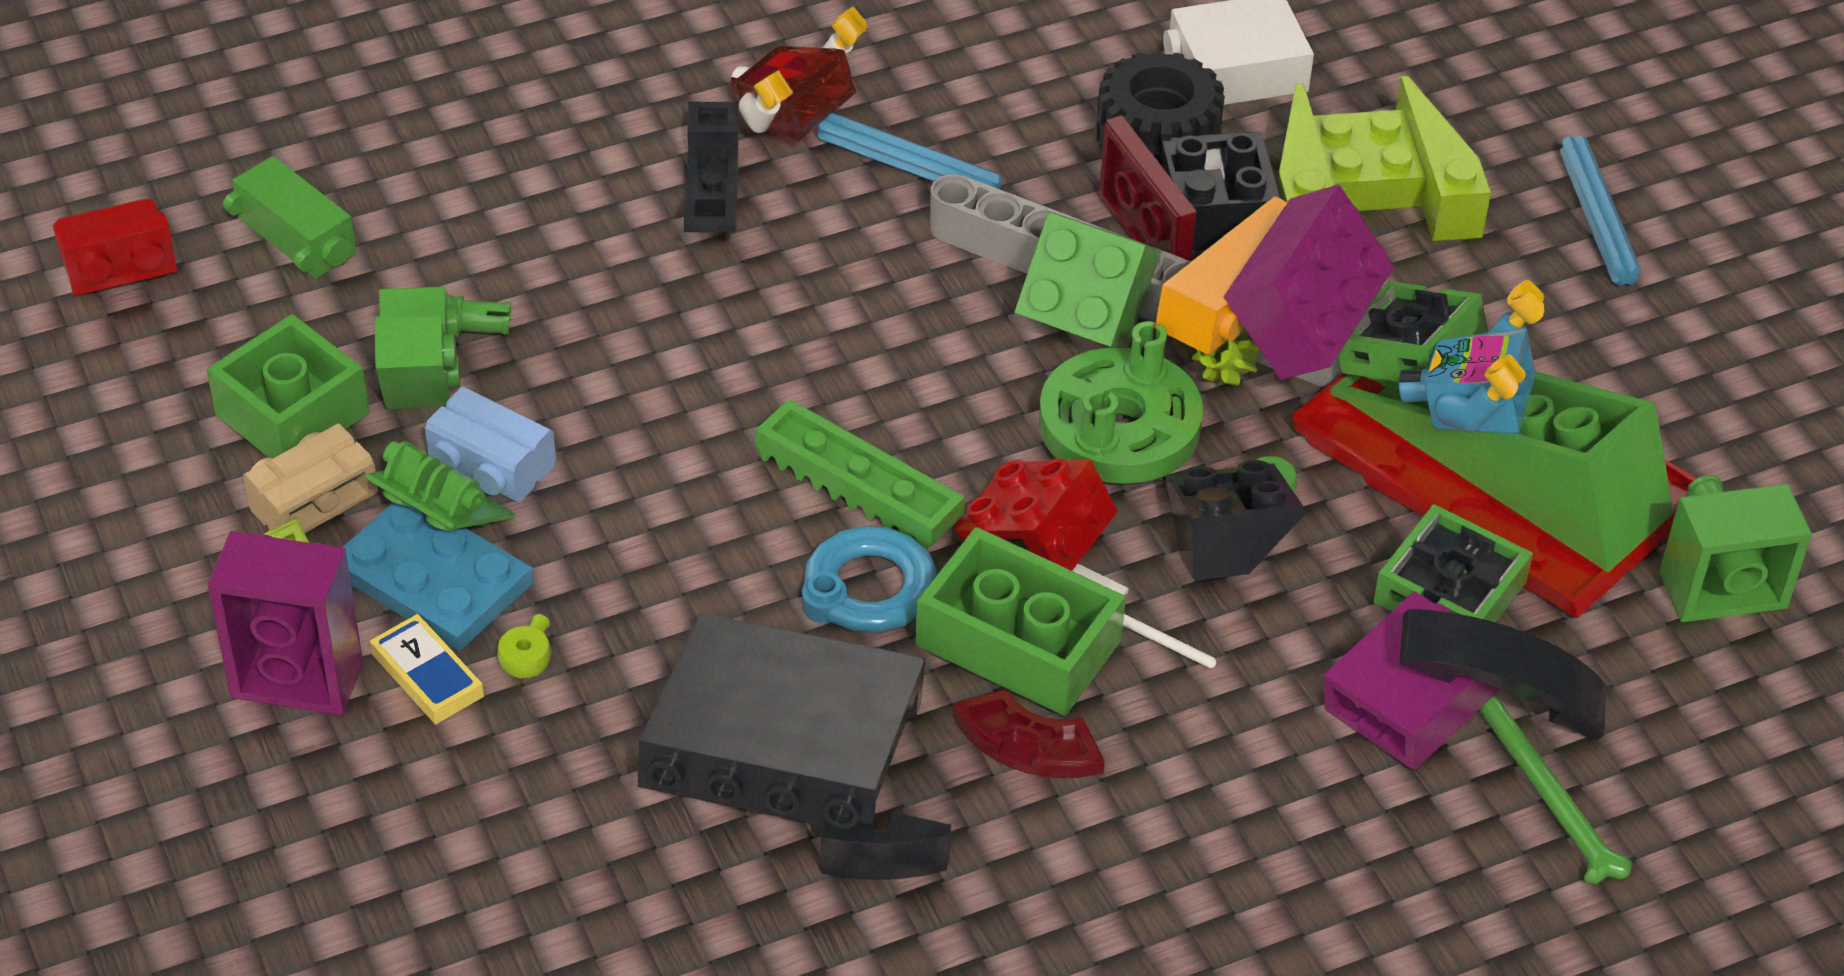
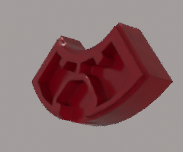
M1007 689L952 704V717L965 737L984 754L1005 766L1027 774L1050 778H1080L1104 773L1105 760L1083 717L1053 719L1037 715L1021 706Z

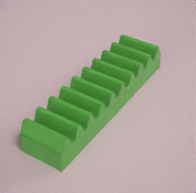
M790 399L755 430V447L758 448L763 461L767 462L773 456L779 470L784 472L789 466L792 467L796 479L800 482L806 476L810 477L814 490L819 491L824 486L827 487L831 499L835 502L841 496L845 497L848 508L851 511L861 506L867 520L872 521L878 516L883 527L891 529L894 526L898 527L899 532L914 536L917 542L926 549L930 546L932 547L964 514L965 497Z

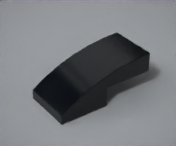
M892 812L886 831L861 825H855L849 829H839L826 821L821 835V874L855 879L891 880L920 877L946 871L950 862L951 824Z

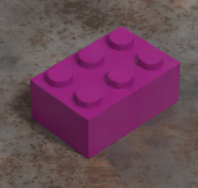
M1340 184L1291 198L1223 297L1281 380L1332 366L1394 269V265L1360 216L1358 209L1352 204Z
M230 531L208 582L230 697L344 715L363 664L346 548L329 546L324 543H307L274 538L265 534L254 535Z

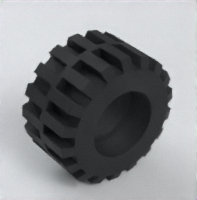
M1152 51V54L1146 55L1142 52L1132 54V59L1130 60L1120 59L1115 62V68L1107 69L1104 73L1103 81H1100L1096 122V141H1099L1100 151H1103L1106 120L1121 115L1161 166L1162 138L1220 134L1225 99L1222 82L1216 80L1217 74L1211 68H1202V62L1195 58L1186 59L1184 54L1174 52L1171 55L1163 54V51Z

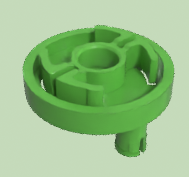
M1144 321L1138 323L1132 330V348L1111 347L1087 351L1068 359L1050 374L1043 386L1040 397L1039 428L1046 447L1056 459H1091L1102 482L1131 484L1163 477L1178 469L1191 457L1200 439L1203 417L1202 398L1192 379L1180 367L1164 358L1167 331L1162 325L1159 324L1157 327L1156 339L1154 340L1153 329L1155 322ZM1062 398L1061 405H1060V415H1059L1058 402H1059V399ZM1182 404H1183V410H1184V419H1183V420H1182V412H1181V410H1182ZM1116 414L1128 415L1134 418L1135 421L1117 423L1115 422Z

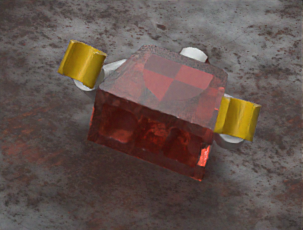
M853 6L842 13L831 24L835 33L831 35L823 47H776L752 67L739 66L733 71L731 88L735 94L739 95V111L754 132L762 133L767 130L788 139L799 141L857 93L847 56L851 52L858 36L864 33L869 26Z

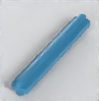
M825 113L818 124V137L822 141L932 182L944 175L957 174L1001 189L1002 177L996 172L836 113Z
M1582 135L1574 138L1567 136L1562 140L1563 147L1560 149V154L1610 278L1619 287L1625 284L1633 285L1639 279L1637 275L1640 273L1641 268L1589 142Z

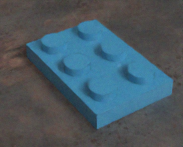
M393 502L342 547L346 548L351 586L406 620L419 614L445 644L460 652L534 583L533 568L465 527L459 528L456 532L439 529L431 525L426 520L427 514L417 508Z

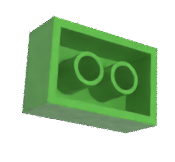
M975 527L917 600L916 645L1066 716L1121 642L1126 596Z

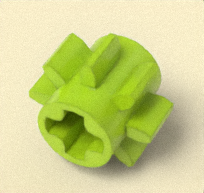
M1244 327L1234 340H1227L1210 355L1197 350V353L1192 356V360L1201 362L1206 366L1203 373L1204 379L1216 383L1222 379L1224 383L1239 386L1241 375L1249 371L1257 372L1258 369L1255 363L1257 351L1260 349L1255 342L1247 338L1249 333Z

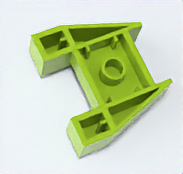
M1401 76L1395 110L1313 116L1304 84L1296 83L1277 183L1280 199L1288 202L1291 198L1340 184L1358 211L1422 207L1432 241L1483 237L1491 191L1480 159L1409 76Z

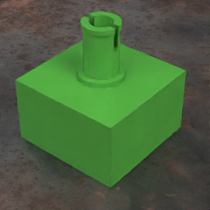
M1706 475L1694 480L1688 486V497L1679 498L1659 570L1680 622L1788 609L1812 536L1789 485L1782 484L1724 492L1723 484L1717 476Z

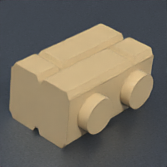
M339 423L321 433L313 432L308 434L297 446L275 458L268 457L258 461L249 472L243 475L248 506L264 526L267 525L269 531L293 518H298L304 533L378 493V486L365 479L367 473L376 472L371 455L358 442L355 443L353 437Z

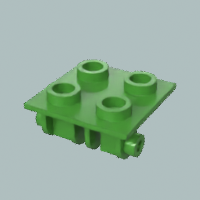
M408 441L401 443L391 442L383 454V459L388 462L385 471L367 473L365 479L384 489L383 495L387 499L403 506L417 508L427 514L426 520L431 525L445 531L456 532L459 528L475 525L488 526L492 522L514 519L516 513L486 497L485 493L480 490L479 482L456 469L453 470L448 464H441L439 459L429 456L428 453Z

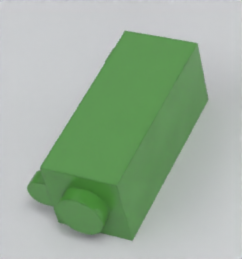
M271 156L232 179L234 191L225 197L223 208L231 215L238 214L239 219L294 261L295 266L303 272H307L317 279L356 255L351 216L276 157Z

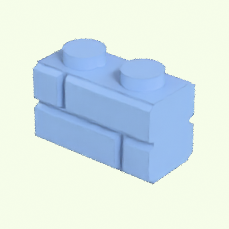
M463 386L447 401L446 407L442 406L426 423L425 433L429 456L436 457L440 460L441 464H448L453 470L456 469L471 479L476 480L480 484V489L492 496L500 493L520 503L534 489L535 482H540L554 468L556 462L554 431Z

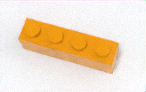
M1274 196L1162 285L1155 329L1160 324L1166 329L1167 335L1207 355H1210L1227 340H1234L1244 326L1223 296L1288 202Z

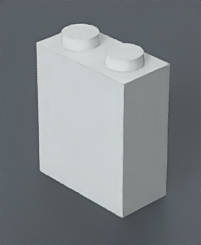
M1229 0L1172 9L1170 30H1165L1163 35L1165 53L1171 55L1174 52L1184 54L1186 59L1195 58L1202 62V68H1211L1217 74L1216 80L1221 81L1224 87V105L1294 94L1296 83H1303L1306 92H1309L1314 53L1287 0Z

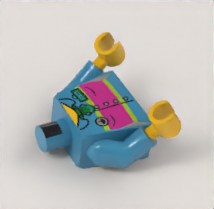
M1525 280L1519 283L1507 297L1508 305L1515 312L1504 313L1488 333L1444 339L1438 342L1428 369L1401 370L1399 376L1401 400L1403 402L1428 401L1432 424L1438 429L1462 430L1469 433L1475 431L1519 433L1536 375L1528 330L1524 324H1534L1543 317L1544 294L1533 282Z

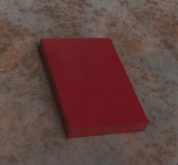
M1121 115L1106 120L1099 198L1130 239L1191 261L1197 211L1124 117Z

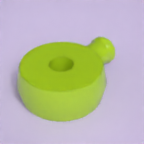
M536 614L532 617L529 626L512 628L501 637L497 648V658L502 669L507 674L516 678H531L541 674L548 667L552 648L545 635L546 629L550 626V621L546 616Z

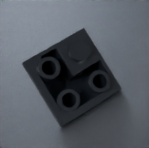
M1262 132L1189 135L1161 139L1162 167L1197 211L1192 251L1207 250L1274 196L1280 198Z
M1248 460L1239 463L1237 468L1219 470L1205 466H1196L1184 470L1183 474L1166 476L1180 556L1194 581L1250 574L1303 517L1302 503L1274 463L1269 464L1261 460Z

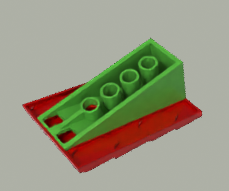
M1536 371L1519 433L1480 431L1469 433L1462 430L1438 429L1432 424L1428 401L1403 402L1400 397L1399 382L1383 379L1370 380L1364 376L1343 373L1292 414L1295 431L1304 435L1306 441L1311 446L1363 475L1366 484L1424 517L1434 504L1532 552L1533 556L1527 581L1523 587L1577 619L1592 606V602L1598 601L1626 575V571L1632 570L1658 546L1659 541L1662 542L1669 536L1679 498L1688 497V486L1696 480V478L1664 458L1656 403Z

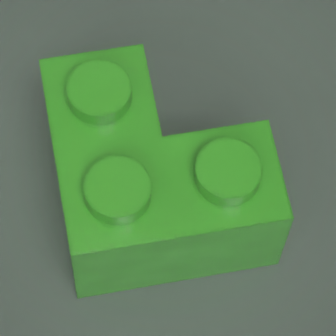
M445 286L379 289L380 317H375V363L386 410L446 407L447 401L451 398V388L461 386L459 355H456L455 339L459 338L458 305L448 306Z

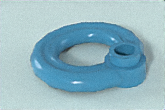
M860 526L839 531L819 544L806 563L805 580L802 588V610L805 616L814 622L834 623L855 632L881 633L901 628L916 619L917 600L938 575V570L929 551L912 536L889 527ZM864 556H877L893 561L901 568L905 578L904 585L899 593L890 599L867 602L849 597L845 583L838 577V573L852 559Z

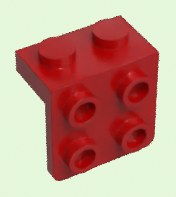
M142 199L64 217L53 223L54 235L73 296L178 272L165 213H159L156 203L151 199Z
M1057 458L1050 461L1029 462L1013 460L1003 464L996 470L994 479L981 495L967 506L966 513L955 525V530L962 540H966L975 527L1001 539H1023L1030 552L1073 571L1117 514L1118 510L1091 459L1065 460Z

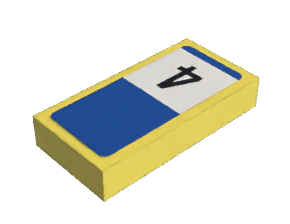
M419 614L369 641L371 654L435 725L484 697L481 681Z

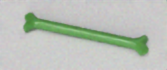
M1494 695L1478 711L1587 859L1588 868L1584 881L1597 885L1606 877L1619 880L1628 878L1632 861L1628 857L1613 852L1605 845L1498 697Z

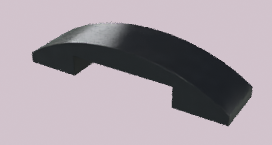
M688 102V156L684 201V232H736L738 102Z
M1408 609L1403 613L1400 665L1447 683H1451L1462 674L1549 707V722L1596 740L1604 736L1607 685L1589 666L1575 656L1534 635L1489 620L1423 609Z

